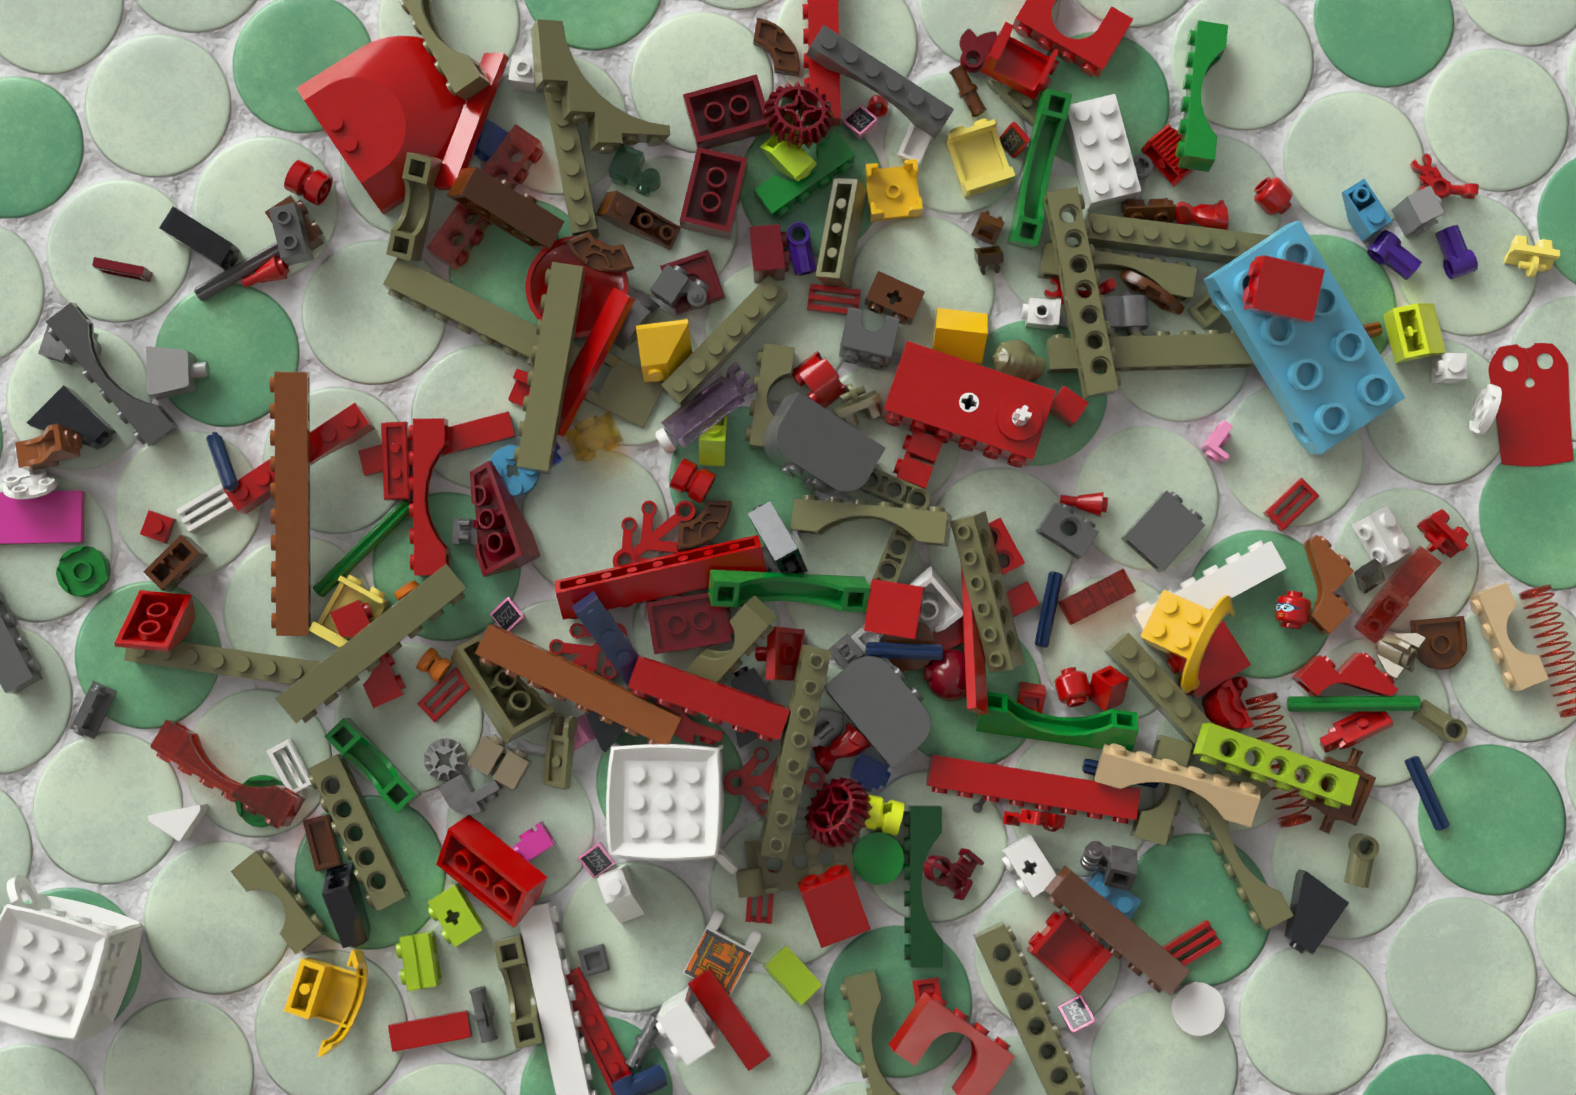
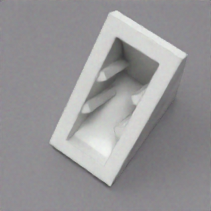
M208 804L149 815L148 821L179 842L188 840L207 812Z

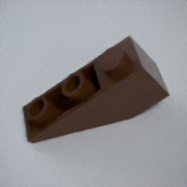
M619 191L606 192L596 213L598 217L614 226L668 250H671L681 229L680 226Z

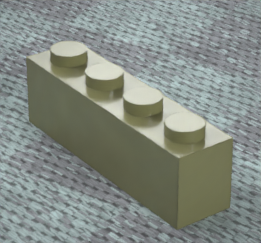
M834 178L815 275L826 286L846 288L850 286L867 189L858 179Z

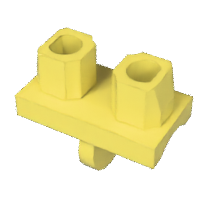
M1517 235L1512 240L1510 250L1504 257V264L1517 265L1518 268L1525 269L1526 277L1533 278L1537 271H1550L1554 261L1560 257V250L1553 249L1552 240H1538L1535 246L1528 245V238L1526 236Z

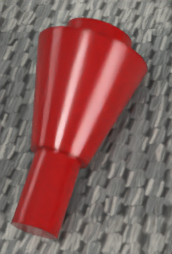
M275 255L254 274L242 278V284L245 288H248L259 282L285 280L288 278L289 266Z
M1104 492L1078 495V497L1061 495L1060 504L1064 503L1068 506H1074L1077 509L1101 517L1102 512L1107 513L1108 497H1104Z

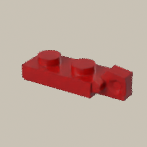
M1358 711L1333 723V727L1328 729L1329 734L1320 737L1319 745L1325 753L1338 747L1340 750H1343L1393 727L1394 722L1386 711Z

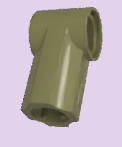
M1425 699L1421 702L1420 710L1414 711L1411 717L1447 743L1463 741L1468 733L1467 726L1462 720L1453 718ZM1450 724H1453L1457 729V733L1453 738L1447 733V728Z
M1357 833L1348 842L1350 853L1344 883L1368 888L1374 858L1379 852V844L1375 838L1363 833ZM1367 840L1368 849L1361 853L1359 845L1362 841Z

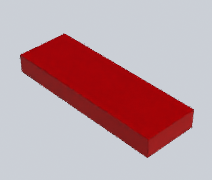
M407 421L381 423L384 500H412L409 490V478L411 477L409 465V423Z
M468 1010L388 1025L392 1052L472 1037Z

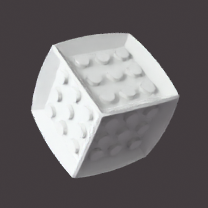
M613 744L609 760L606 798L609 855L619 858L662 861L714 858L734 875L739 868L721 848L724 816V769L722 749L724 747L722 745L714 747L692 744H639L627 746Z
M21 875L15 876L7 883V891L11 903L4 907L0 916V1023L24 1031L72 1041L94 1037L113 1023L120 1008L134 969L143 926L138 921L98 906L39 894L29 880ZM20 890L25 892L32 904H25L23 902Z

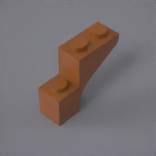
M48 425L39 437L15 442L19 468L31 471L59 466L60 460L81 457V436L77 434V431L63 425Z
M1314 535L1309 537L1304 543L1305 552L1317 587V598L1310 611L1309 622L1322 635L1331 634L1352 612L1347 607V601L1340 595H1334L1333 593L1354 570L1350 567L1351 563L1346 557L1341 554L1337 555L1331 549L1332 545L1325 537Z

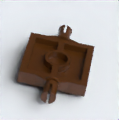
M1352 748L1347 762H1341L1329 756L1324 757L1323 763L1360 776L1351 806L1341 805L1340 809L1324 805V799L1318 797L1315 800L1307 799L1306 805L1318 809L1325 815L1319 828L1320 831L1330 834L1335 820H1342L1354 826L1357 825L1376 777L1363 772L1357 766L1363 753L1361 750ZM1325 777L1321 781V788L1324 791L1328 788V781Z

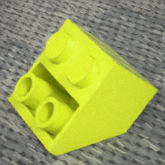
M1416 303L1392 308L1383 314L1395 364L1446 353L1434 303Z

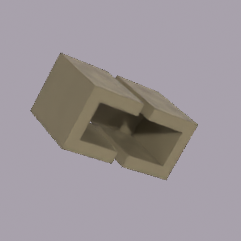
M492 734L491 738L483 736L468 764L489 776V774H493L502 756L506 754L493 779L512 790L517 789L532 761L527 759L529 754L517 747L514 750L508 749L504 746L505 742L503 739Z

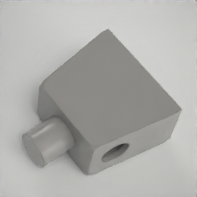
M146 347L148 396L154 399H163L193 392L197 389L196 378H207L210 376L208 362L196 363L195 355L187 350Z

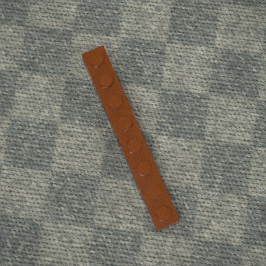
M495 624L488 626L475 654L481 656V662L492 667L497 664L505 668L503 672L511 677L518 678L520 675L528 679L527 684L536 689L542 690L545 687L553 691L551 694L553 697L564 702L566 699L575 702V707L583 712L590 713L592 710L600 714L599 719L613 725L614 722H617L624 726L623 731L636 737L638 734L647 737V742L651 745H669L682 718V715L647 698L636 696L631 693V690Z

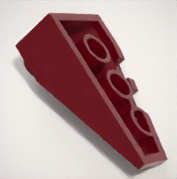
M487 461L470 471L471 501L475 505L476 520H473V529H477L478 544H474L475 555L483 577L520 568L540 557L534 535L493 462Z

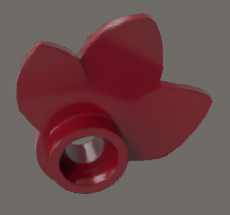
M967 29L962 34L959 41L962 51L960 65L964 64L967 73L974 74L981 71L997 37L995 31L986 32L977 37L972 30ZM973 58L977 63L971 65L968 63V59Z

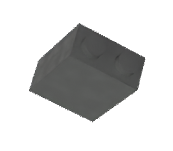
M1167 490L1161 493L1121 537L1127 545L1158 573L1165 571L1205 527V524L1201 522L1202 517L1193 509L1188 510L1182 504L1183 500L1173 491L1169 493Z

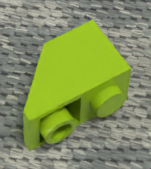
M778 136L770 137L760 146L776 170L796 181L806 178L817 165L802 148L798 150L796 144H792L788 148L786 141L778 143Z
M702 409L699 436V465L725 466L728 411Z

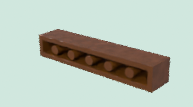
M1066 865L1045 888L1051 895L1048 900L1060 910L1063 906L1071 912L1068 917L1077 925L1086 924L1090 928L1089 935L1099 943L1105 940L1110 945L1107 950L1119 960L1124 956L1130 961L1128 967L1139 977L1142 973L1150 979L1147 983L1158 993L1164 990L1171 995L1189 974L1190 970Z

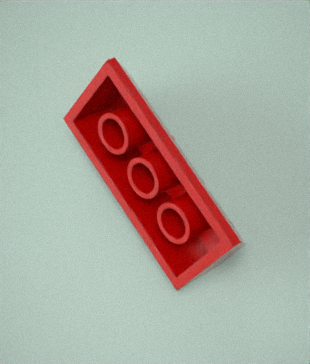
M471 815L466 816L448 828L436 863L438 867L513 928L520 923L541 896L548 878Z

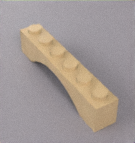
M1104 744L1095 773V782L1119 789L1145 782H1165L1182 786L1194 791L1210 802L1224 820L1248 827L1252 826L1260 802V789L1249 782L1237 783L1221 774L1213 776L1204 773L1203 770L1197 767L1189 766L1186 768L1179 766L1170 759L1159 760L1152 758L1146 752L1137 751L1135 753L1128 751L1119 744Z

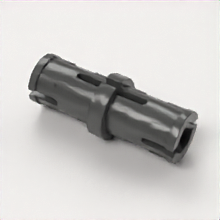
M486 986L469 990L475 1011L473 1019L477 1020L481 1043L498 1039L492 1018L494 1010L490 1009Z
M654 1014L649 1015L641 1034H637L635 1038L636 1043L628 1059L625 1061L631 1067L635 1065V1069L638 1070L642 1068L641 1066L650 1049H654L656 1045L654 1041L659 1030L656 1027L658 1021Z

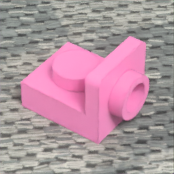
M1226 420L1216 426L1201 447L1206 452L1205 456L1215 463H1223L1230 457L1228 453L1219 448V446L1223 447L1232 436L1229 434V431L1233 426Z

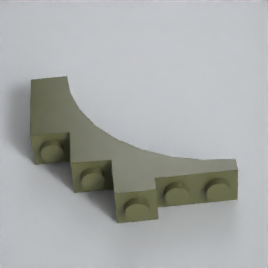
M537 19L531 28L535 87L550 93L561 90L563 120H572L576 124L588 121L590 151H599L600 154H612L622 143L624 145H635L638 143H647L648 146L662 145L671 135L670 125L650 123L633 117L613 106L591 86L575 63L566 41L563 21Z

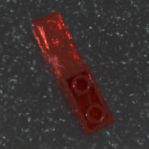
M1419 545L1407 561L1400 565L1364 610L1354 628L1375 644L1406 609L1410 599L1442 562Z

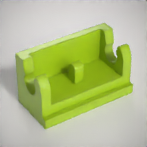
M787 945L775 953L762 966L797 1006H802L822 986V983Z

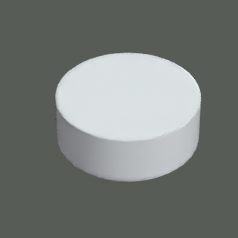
M664 427L656 431L655 435L667 454L677 449Z

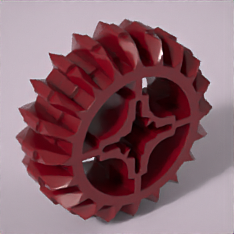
M799 81L795 83V86H792L789 82H787L784 88L778 86L775 92H771L764 106L763 117L766 121L765 126L766 129H771V137L778 136V143L786 141L788 148L792 144H796L798 150L802 147V144L808 149L812 146V143L818 145L821 142V138L825 139L832 126L833 111L830 110L831 102L826 101V94L819 95L818 87L812 90L809 83L805 87L800 86Z
M840 777L836 780L832 778L830 784L823 783V789L816 790L817 795L815 798H810L812 803L806 807L809 813L804 817L808 822L805 827L808 829L811 837L819 844L834 849L838 846L844 848L846 842L853 843L855 836L861 837L860 830L862 828H867L865 821L871 818L868 813L872 809L869 803L871 798L863 786L851 779Z

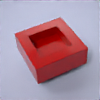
M149 510L140 535L167 544L176 519Z

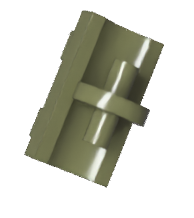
M852 383L846 385L848 392L840 395L843 404L832 408L837 417L855 427L860 424L855 412L864 409L869 420L881 416L879 402L882 400L879 393L877 394L875 390L864 394L866 393L864 386L854 389Z

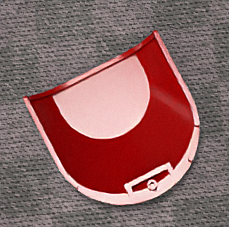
M392 36L368 43L296 88L383 215L405 201V183L402 176L407 152L442 159L443 162L466 102L458 95H452L446 86L448 82L446 76L441 75L434 64L437 60L434 55L428 53L423 45L425 39L415 36Z

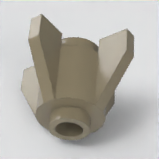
M1388 633L1385 636H1380L1375 644V649L1377 650V657L1387 675L1398 680L1404 668L1413 672L1415 669L1414 660L1417 656L1416 649L1419 650L1426 638L1418 633Z

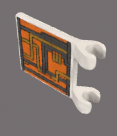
M716 909L683 974L695 978L710 967L726 991L731 995L761 938V932L753 929L745 945L717 931L723 920L724 913Z

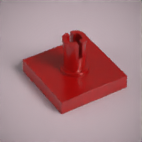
M773 626L774 630L767 636V647H757L755 658L758 662H766V680L794 681L802 644L805 645V629Z

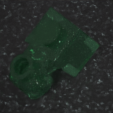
M624 144L616 150L608 169L613 183L622 187H626V185L636 187L635 191L647 197L661 186L660 174L656 169L648 168L644 172L641 171L645 161L643 152Z

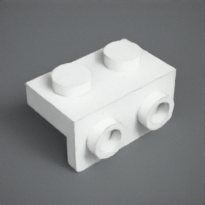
M1388 505L1352 524L1353 529L1377 569L1396 562L1413 551Z

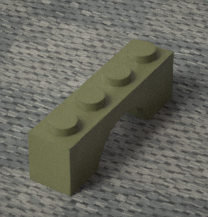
M407 152L402 176L405 183L404 206L398 222L391 229L386 255L408 261L421 260L436 191L434 183L439 173L442 159Z
M764 343L763 350H758L756 365H760L761 369L760 375H755L753 390L757 391L756 401L751 400L749 415L753 416L752 426L747 425L745 441H750L749 446L752 449L765 450L763 437L767 426L773 418L767 404L768 394L776 383L791 377L795 347Z
M756 596L752 597L730 620L735 634L732 650L717 651L708 647L685 671L724 684L728 680L725 677L727 672L730 671L733 674L742 665L743 662L740 658L744 654L748 657L759 646L756 643L758 638L761 637L764 640L774 630L771 624L778 617Z
M1157 735L1152 758L1159 760L1170 759L1179 766L1187 767V765L1192 763L1194 750L1191 749L1192 743L1164 735ZM1165 783L1164 792L1160 800L1150 808L1138 810L1137 819L1134 820L1130 836L1166 846L1167 841H1171L1174 833V826L1171 825L1173 816H1177L1180 810L1181 801L1178 800L1180 790L1185 788Z
M263 849L257 850L231 870V873L246 892L258 889L267 890L281 900L285 909V923L280 935L292 951L298 954L327 932L323 927L325 922L320 915L311 912L308 908L309 902L306 897L293 889L291 878L285 872H280L275 866L277 862L273 855L268 851L264 852Z
M522 934L497 939L493 944L498 968L502 973L508 993L510 1024L515 1048L542 1043L544 1036Z

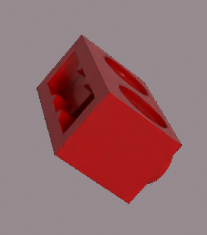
M998 518L990 522L991 533L996 538L994 544L997 555H1004L1008 559L1007 567L1001 568L1003 576L1025 564L1002 519Z

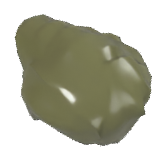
M1022 340L1000 343L995 354L992 356L993 367L996 371L1026 381L1037 380L1045 372L1046 362L1044 358L1035 355L1031 346Z

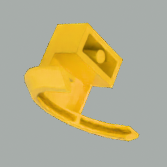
M1163 590L1140 637L1144 643L1168 654L1172 652L1187 659L1181 679V689L1184 693L1187 694L1199 687L1198 671L1204 652L1222 619L1227 614L1230 617L1234 616L1233 601L1229 595H1224L1215 604L1213 609L1209 610Z
M352 950L347 963L348 967L353 966L356 971L313 957L300 960L284 1011L306 1019L318 1018L339 1025L336 1032L330 1038L322 1040L317 1057L329 1054L345 1040L359 1014L368 983V966L362 950Z

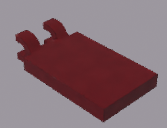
M708 593L646 603L654 655L732 642L731 634H734V630L730 623L732 619L730 608L736 607L711 606Z

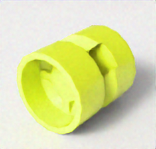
M868 794L871 798L869 803L872 809L868 812L871 818L865 821L867 829L876 830L879 827L883 833L897 836L905 803L891 799L888 802H884L883 797Z

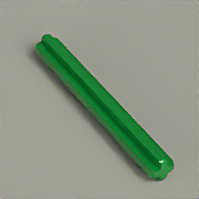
M402 500L313 586V590L321 597L329 593L340 582L338 581L340 576L345 577L409 515L410 503L407 500Z
M1289 696L1287 698V709L1289 712L1419 711L1421 707L1419 696Z

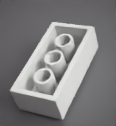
M1116 94L1070 104L1064 127L1086 210L1089 211L1126 202L1127 199L1135 200L1140 194L1141 188Z
M689 986L663 1002L657 1016L658 1023L656 1027L663 1038L669 1037L673 1045L671 1050L679 1062L683 1060L688 1066L715 1048L718 1029Z

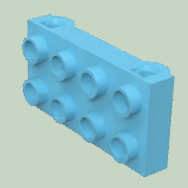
M1301 221L1288 223L1203 279L1213 303L1229 321L1286 415L1291 432L1309 454L1321 455L1405 398ZM1266 255L1325 269L1313 322L1300 323L1243 309L1245 304L1243 302V293L1245 288L1249 286L1251 277L1248 274L1249 266L1255 257Z

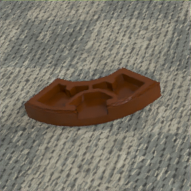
M757 17L753 45L763 48L770 54L774 63V73L799 77L800 62L795 44H793L781 27L771 21Z
M590 231L566 241L572 254L581 263L593 270L603 273H623L634 269L624 244L616 246L604 245L597 241Z
M1123 269L1120 274V279L1131 291L1140 295H1147L1148 299L1161 310L1181 315L1184 311L1185 306L1178 299L1151 280L1126 269Z
M706 500L704 509L697 518L690 522L679 523L677 551L692 550L713 540L721 532L728 520L732 501Z

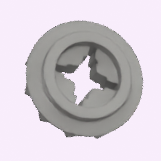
M445 738L433 742L424 754V766L429 775L438 780L456 778L462 773L466 765V753L463 747L452 739ZM453 751L449 758L453 768L446 764L437 768L441 760L437 752L446 755Z

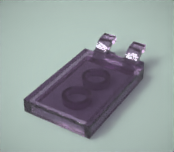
M736 362L729 366L725 378L723 376L719 377L661 422L682 448L686 447L745 402L744 397L747 394H752L758 390L753 382L744 386L750 379L747 372L743 371L735 377V374L741 370Z

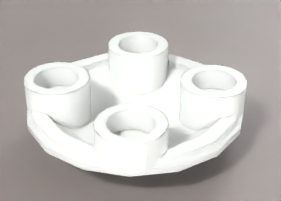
M40 468L32 470L28 475H11L4 479L5 486L3 492L9 498L32 499L50 493L57 487L58 483L56 478L47 475L46 470Z

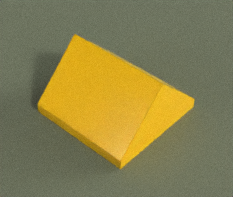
M937 308L932 349L982 365L988 334V314Z

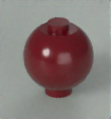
M955 649L944 650L942 660H930L929 664L925 665L923 679L927 681L930 691L936 697L951 702L967 697L964 652Z

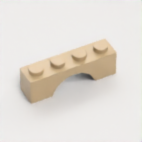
M1507 582L1493 585L1469 595L1471 610L1476 616L1478 615L1482 624L1480 626L1481 633L1491 645V656L1495 663L1500 666L1502 671L1501 679L1504 685L1510 691H1521L1548 680L1549 678L1539 655H1531L1519 651L1508 638L1507 621L1511 612L1517 607V604Z

